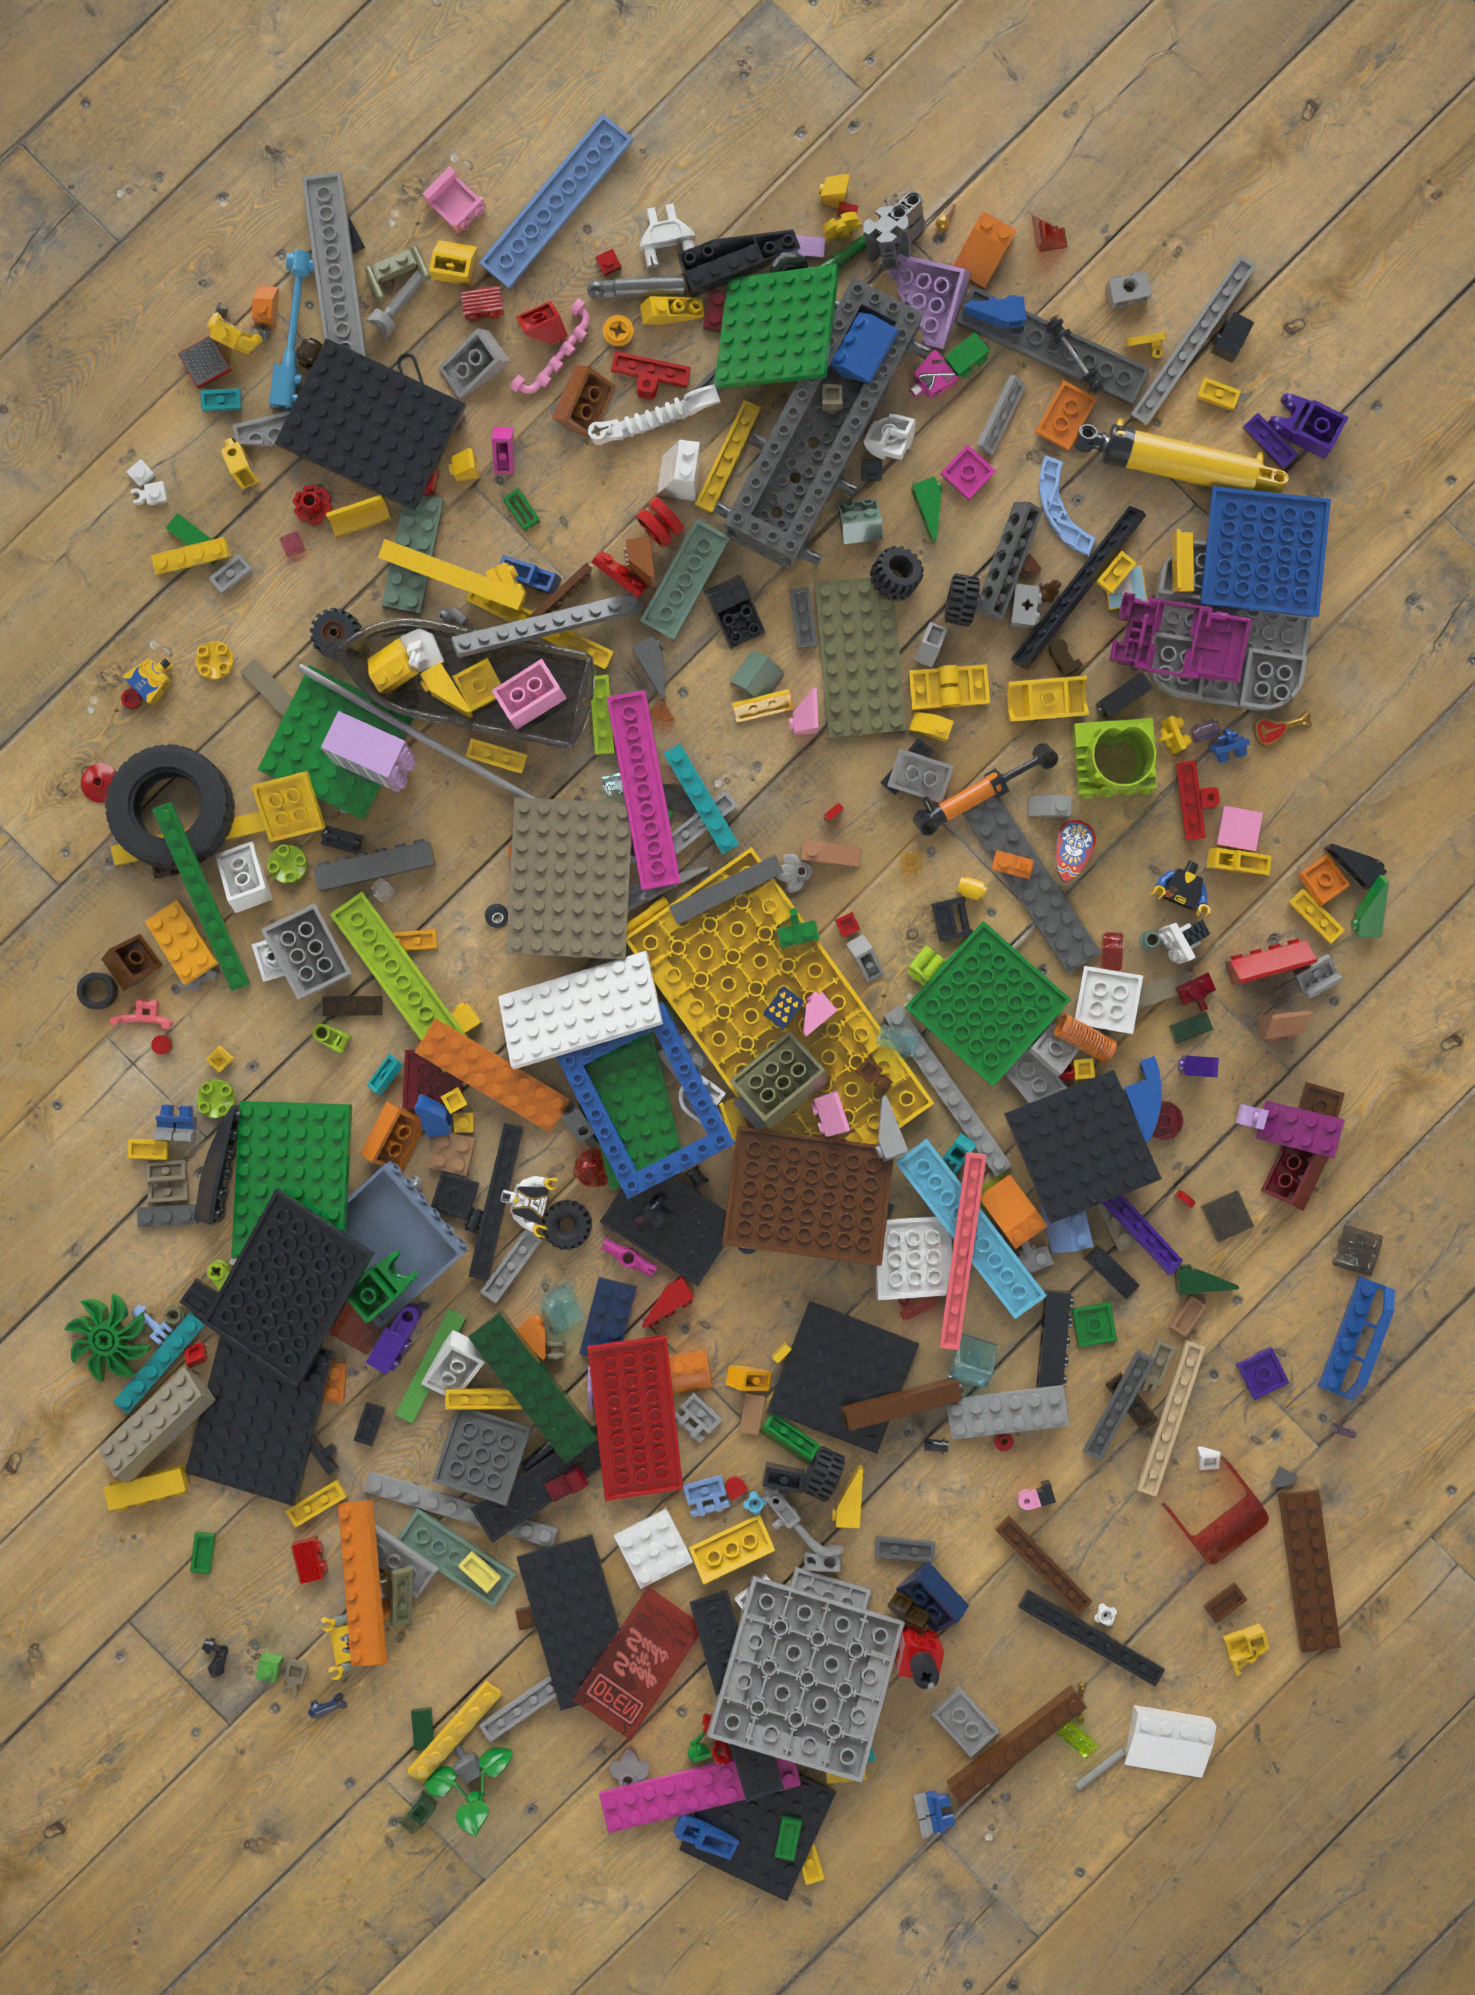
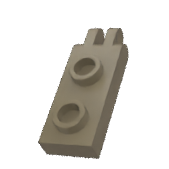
M1156 1339L1150 1356L1155 1358V1362L1142 1384V1391H1146L1148 1385H1150L1148 1393L1153 1395L1155 1389L1161 1387L1176 1350L1175 1346Z

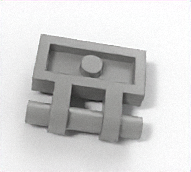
M695 1392L680 1406L685 1411L683 1415L675 1411L676 1424L679 1427L682 1426L689 1433V1436L692 1439L695 1438L699 1443L705 1438L700 1433L703 1429L710 1434L722 1421V1417ZM689 1417L698 1424L695 1428L687 1421Z

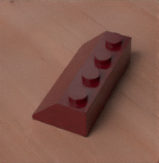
M1282 1146L1261 1191L1304 1211L1329 1157Z

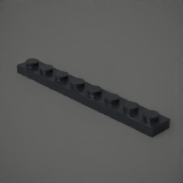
M504 1123L469 1277L489 1280L506 1203L501 1202V1195L503 1190H510L524 1130L522 1126Z
M1029 1589L1025 1591L1017 1605L1023 1611L1155 1687L1165 1671L1163 1666Z

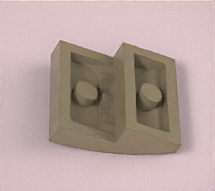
M186 1160L146 1162L149 1204L189 1201Z

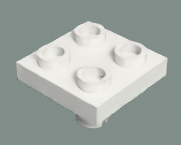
M266 940L251 944L263 982L285 976Z

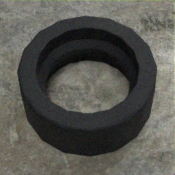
M92 972L86 974L77 985L78 999L89 1009L108 1008L117 998V984L111 976L105 973ZM96 979L104 981L108 986V996L99 1003L91 1001L86 994L88 984Z

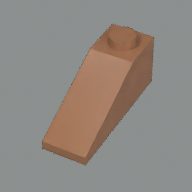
M803 840L801 861L859 867L861 847Z

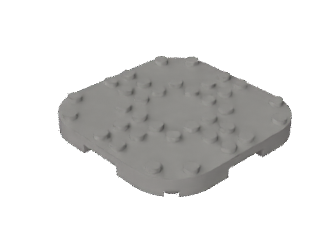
M1193 541L1194 592L1173 593L1171 553L1161 567L1155 598L1202 606L1200 605L1206 541ZM1168 605L1164 606L1160 631L1154 630L1152 643L1157 644L1152 668L1178 673L1182 672L1186 649H1192L1194 637L1189 636L1194 610ZM1205 606L1213 608V613L1222 612L1228 613L1231 616L1252 619L1239 684L1218 681L1217 679L1215 681L1203 679L1204 677H1199L1198 681L1194 680L1195 678L1185 679L1148 672L1156 687L1172 697L1254 711L1273 710L1291 700L1302 686L1307 663L1306 651L1311 620L1314 617Z

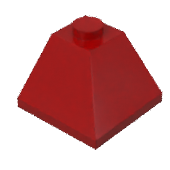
M552 301L516 316L526 336L548 344L559 343L568 337L561 317Z

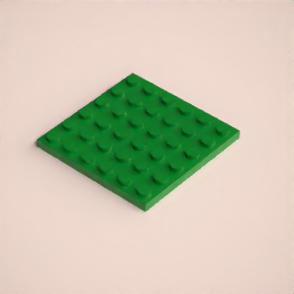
M837 264L735 277L728 281L714 386L717 389L826 378L839 276Z
M308 666L311 670L412 726L416 715L317 668ZM304 675L257 770L275 779L308 771L317 799L365 821L382 785L333 763L321 748L338 711L402 740H405L408 733Z
M983 921L904 1008L993 1087L1071 999Z

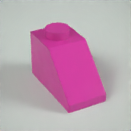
M494 427L491 438L494 474H514L515 444L513 427Z

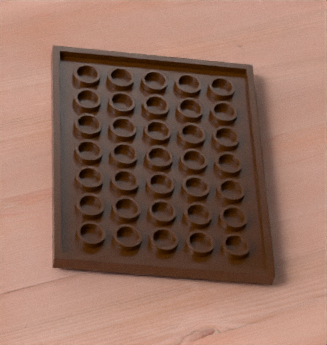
M738 1126L722 1245L882 1266L893 1159L884 1162L882 1158H879L875 1149L877 1145Z

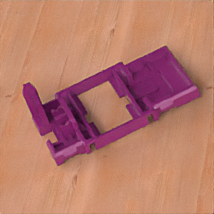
M1123 593L1118 620L1128 622L1124 643L1113 640L1109 662H1117V664L1126 666L1130 664L1134 666L1133 670L1138 668L1144 672L1185 679L1195 678L1194 680L1198 681L1199 677H1204L1203 679L1215 681L1217 679L1218 681L1239 684L1252 619L1231 616L1228 613L1222 612L1213 613V608L1151 597H1148V601H1142V599L1135 598L1136 594ZM1165 605L1194 610L1189 636L1194 637L1192 649H1186L1181 673L1152 668L1157 645L1152 643L1154 630L1160 631Z

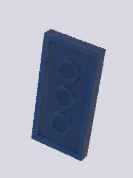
M599 1276L579 1354L588 1356L587 1346L623 1341L637 1286Z

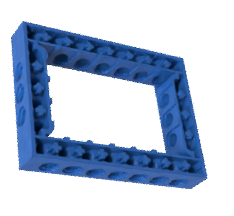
M663 1002L659 1003L663 1020L662 1025L557 1056L627 1199L735 1145V1141ZM654 1029L707 1136L637 1171L634 1166L636 1164L631 1160L626 1150L627 1146L622 1142L617 1132L618 1128L614 1126L608 1114L609 1110L605 1108L599 1096L600 1092L596 1090L590 1078L592 1076L587 1072L584 1065L597 1061V1058L607 1053H613L614 1049L624 1044H630L635 1038L647 1035Z

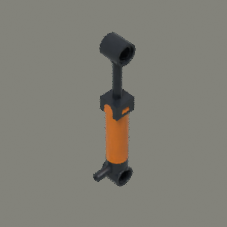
M1041 743L1034 748L1032 753L1033 759L1004 775L995 768L984 774L985 779L935 807L930 797L926 796L922 800L926 810L922 809L916 812L913 817V823L923 835H932L936 832L938 826L995 795L999 798L1010 792L1006 782L1036 765H1041L1045 769L1053 768L1058 762V755L1048 744Z

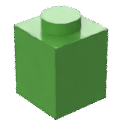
M264 1652L259 1659L255 1679L275 1683L281 1674L284 1656Z

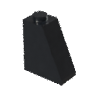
M1140 672L1096 703V710L1102 718L1105 717L1107 720L1144 696L1153 687L1144 673Z

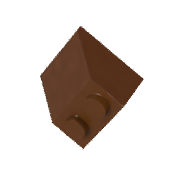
M141 934L110 948L101 959L123 991L139 984L163 966Z

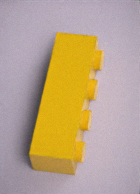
M183 1464L136 1476L130 1482L120 1480L109 1483L103 1488L108 1510L116 1509V1512L128 1509L130 1505L135 1504V1507L146 1505L147 1501L150 1500L159 1502L167 1499L166 1496L173 1495L174 1497L185 1495V1492L191 1487L188 1474L185 1473L186 1465Z

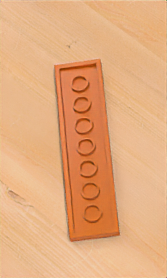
M437 1018L434 1019L415 1050V1053L549 1133L571 1100L520 1068L513 1069L509 1061Z

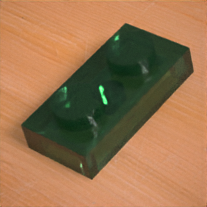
M1207 1011L1169 1025L1176 1044L1214 1030Z

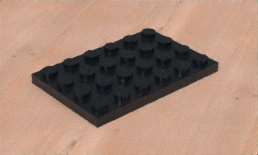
M673 1176L630 1199H627L621 1188L599 1222L696 1286H699L725 1246L722 1245L727 1210ZM661 1194L666 1199L661 1206L670 1215L652 1233L642 1223H636L634 1219L652 1197Z

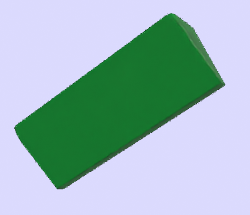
M773 1413L769 1415L759 1430L805 1464L812 1461L820 1447V1444Z

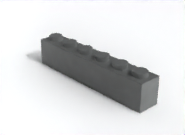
M425 839L413 841V845L406 846V843L395 845V849L387 850V848L376 849L374 854L368 855V852L356 854V858L349 859L348 856L338 858L335 863H330V861L320 862L317 867H313L318 891L324 892L436 866L432 845L429 841L425 842Z

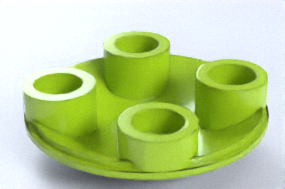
M280 845L271 853L267 868L275 880L291 884L300 880L306 873L307 858L303 851L296 846Z
M216 1079L203 1083L197 1095L198 1110L205 1116L213 1119L225 1117L230 1107L235 1105L236 1102L233 1088L223 1080Z

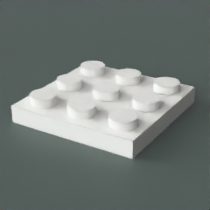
M1084 966L1075 1019L1089 1027L1133 1034L1144 976Z
M667 1508L614 1534V1538L640 1589L693 1562V1558Z

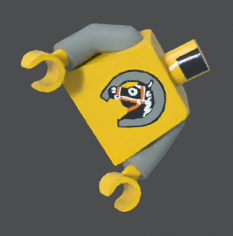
M347 1614L333 1617L331 1620L327 1617L321 1619L323 1623L328 1622L327 1626L321 1627V1629L325 1632L330 1631L336 1665H339L338 1668L330 1667L328 1672L336 1670V1675L331 1677L333 1680H338L342 1673H346L356 1667L351 1666Z

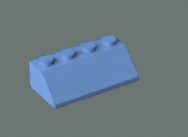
M1040 1201L1043 1219L1047 1224L1046 1232L1051 1253L1072 1252L1094 1247L1085 1210L1050 1224Z

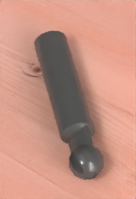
M684 275L622 278L609 281L593 280L587 286V293L593 300L604 298L630 299L648 298L650 296H685Z

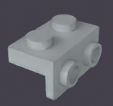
M1328 954L1317 959V963L1306 965L1293 972L1300 992L1308 998L1319 995L1322 991L1336 986L1337 983L1343 980L1342 976L1337 973L1332 958Z

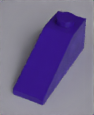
M1182 1055L1178 1061V1071H1181L1180 1075L1218 1078L1219 1058Z

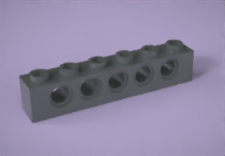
M1013 503L976 606L975 613L986 619L1003 620L1043 511L1033 503Z

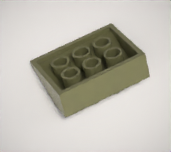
M789 1031L729 1080V1082L769 1130H771L831 1079L820 1063Z

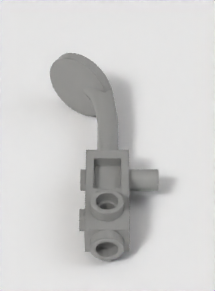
M768 1487L763 1492L765 1494L764 1499L779 1517L772 1523L776 1530L784 1524L788 1529L793 1526L805 1543L818 1555L832 1556L844 1552V1546L842 1545L821 1546L799 1522L801 1516L798 1509L792 1506L783 1491Z

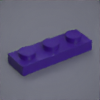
M1259 413L1254 415L1242 427L1282 470L1297 457L1298 454Z

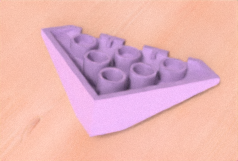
M900 254L897 256V260L901 262V265L897 269L888 270V274L891 279H895L899 287L897 291L903 303H907L908 306L924 313L919 327L924 335L922 339L925 345L945 350L965 297L971 272L966 269L911 256L907 258Z

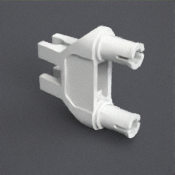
M673 203L666 205L668 220L661 222L657 220L655 207L647 209L650 225L644 233L639 247L644 252L648 269H652L651 260L653 261L654 268L659 266L655 251L658 248L682 244L683 251L694 247L695 233L676 218Z

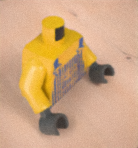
M221 302L217 303L215 313L207 323V330L210 332L209 337L248 355L263 340L270 339L271 328L265 329L264 324L259 325V333L253 335L222 319L226 318L229 306L222 308L220 307Z

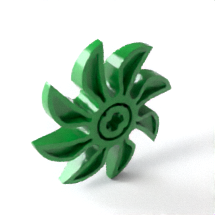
M112 1294L110 1317L108 1307L103 1302L96 1299L82 1300L81 1304L90 1314L91 1318L89 1316L77 1317L70 1321L64 1329L65 1331L80 1332L88 1335V1337H82L73 1344L71 1348L72 1362L75 1363L89 1349H92L94 1353L87 1360V1365L92 1376L98 1381H104L105 1362H107L108 1369L117 1376L130 1377L135 1375V1372L126 1362L125 1358L127 1360L139 1359L146 1355L152 1345L136 1344L128 1341V1339H134L143 1332L145 1328L144 1313H140L127 1327H124L122 1322L127 1318L129 1312L125 1301L120 1296Z

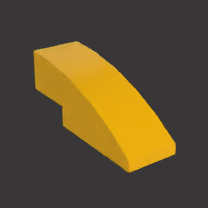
M1209 848L1206 868L1270 876L1272 856L1240 850Z

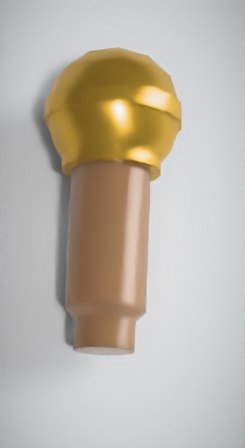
M950 203L943 215L937 218L935 224L939 230L942 231L948 228L949 219L956 206L954 203Z

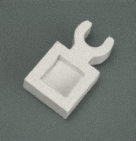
M163 481L144 484L145 490L142 491L138 488L131 490L133 495L140 494L139 499L133 500L135 505H141L146 500L149 506L168 502L166 485Z

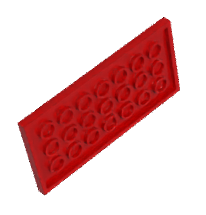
M660 1335L587 1346L605 1501L683 1489L667 1336Z

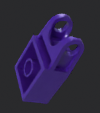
M1291 393L1283 394L1280 401L1290 411L1291 417L1271 416L1268 423L1288 441L1326 459L1349 417L1316 400L1311 401Z
M410 1303L398 1313L394 1322L384 1329L366 1361L368 1365L384 1374L394 1371L403 1359L400 1355L401 1353L404 1354L411 1345L412 1340H410V1337L423 1314L418 1304ZM407 1311L412 1312L414 1318H410L407 1314Z

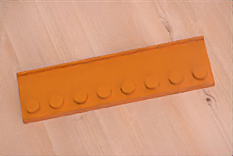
M373 1500L338 1503L351 1666L387 1664L374 1503Z

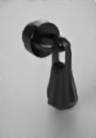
M210 1637V1639H205L202 1650L209 1655L212 1650L217 1651L214 1659L207 1667L211 1677L216 1678L224 1674L228 1647L227 1645L219 1646L214 1644L215 1638ZM220 1652H224L223 1657L219 1656Z

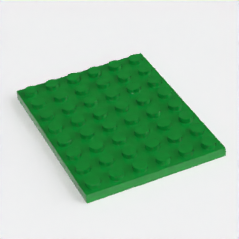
M239 1101V1110L241 1112L239 1115L240 1122H238L231 1259L238 1258L273 1192L278 1188L346 1233L352 1104Z

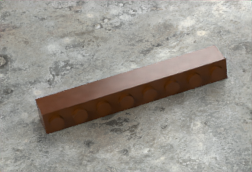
M1072 1685L1068 1686L947 1780L949 1790L961 1806L1084 1711L1087 1707L1083 1699Z

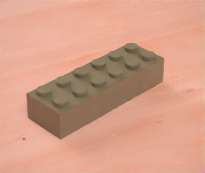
M183 1367L98 1448L114 1478L126 1482L133 1480L215 1401V1398L198 1372Z

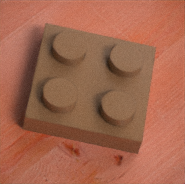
M454 1132L448 1135L435 1136L428 1168L467 1176L476 1137Z

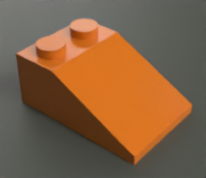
M983 211L953 266L971 272L969 281L985 290L1013 242L1017 230Z
M1010 1174L981 1194L980 1201L1015 1249L1047 1227L1043 1218Z

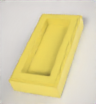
M471 1551L458 1565L486 1593L501 1578L474 1551Z

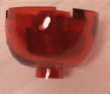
M596 1147L580 1153L573 1167V1174L584 1186L591 1188L605 1186L608 1182L601 1150H596Z

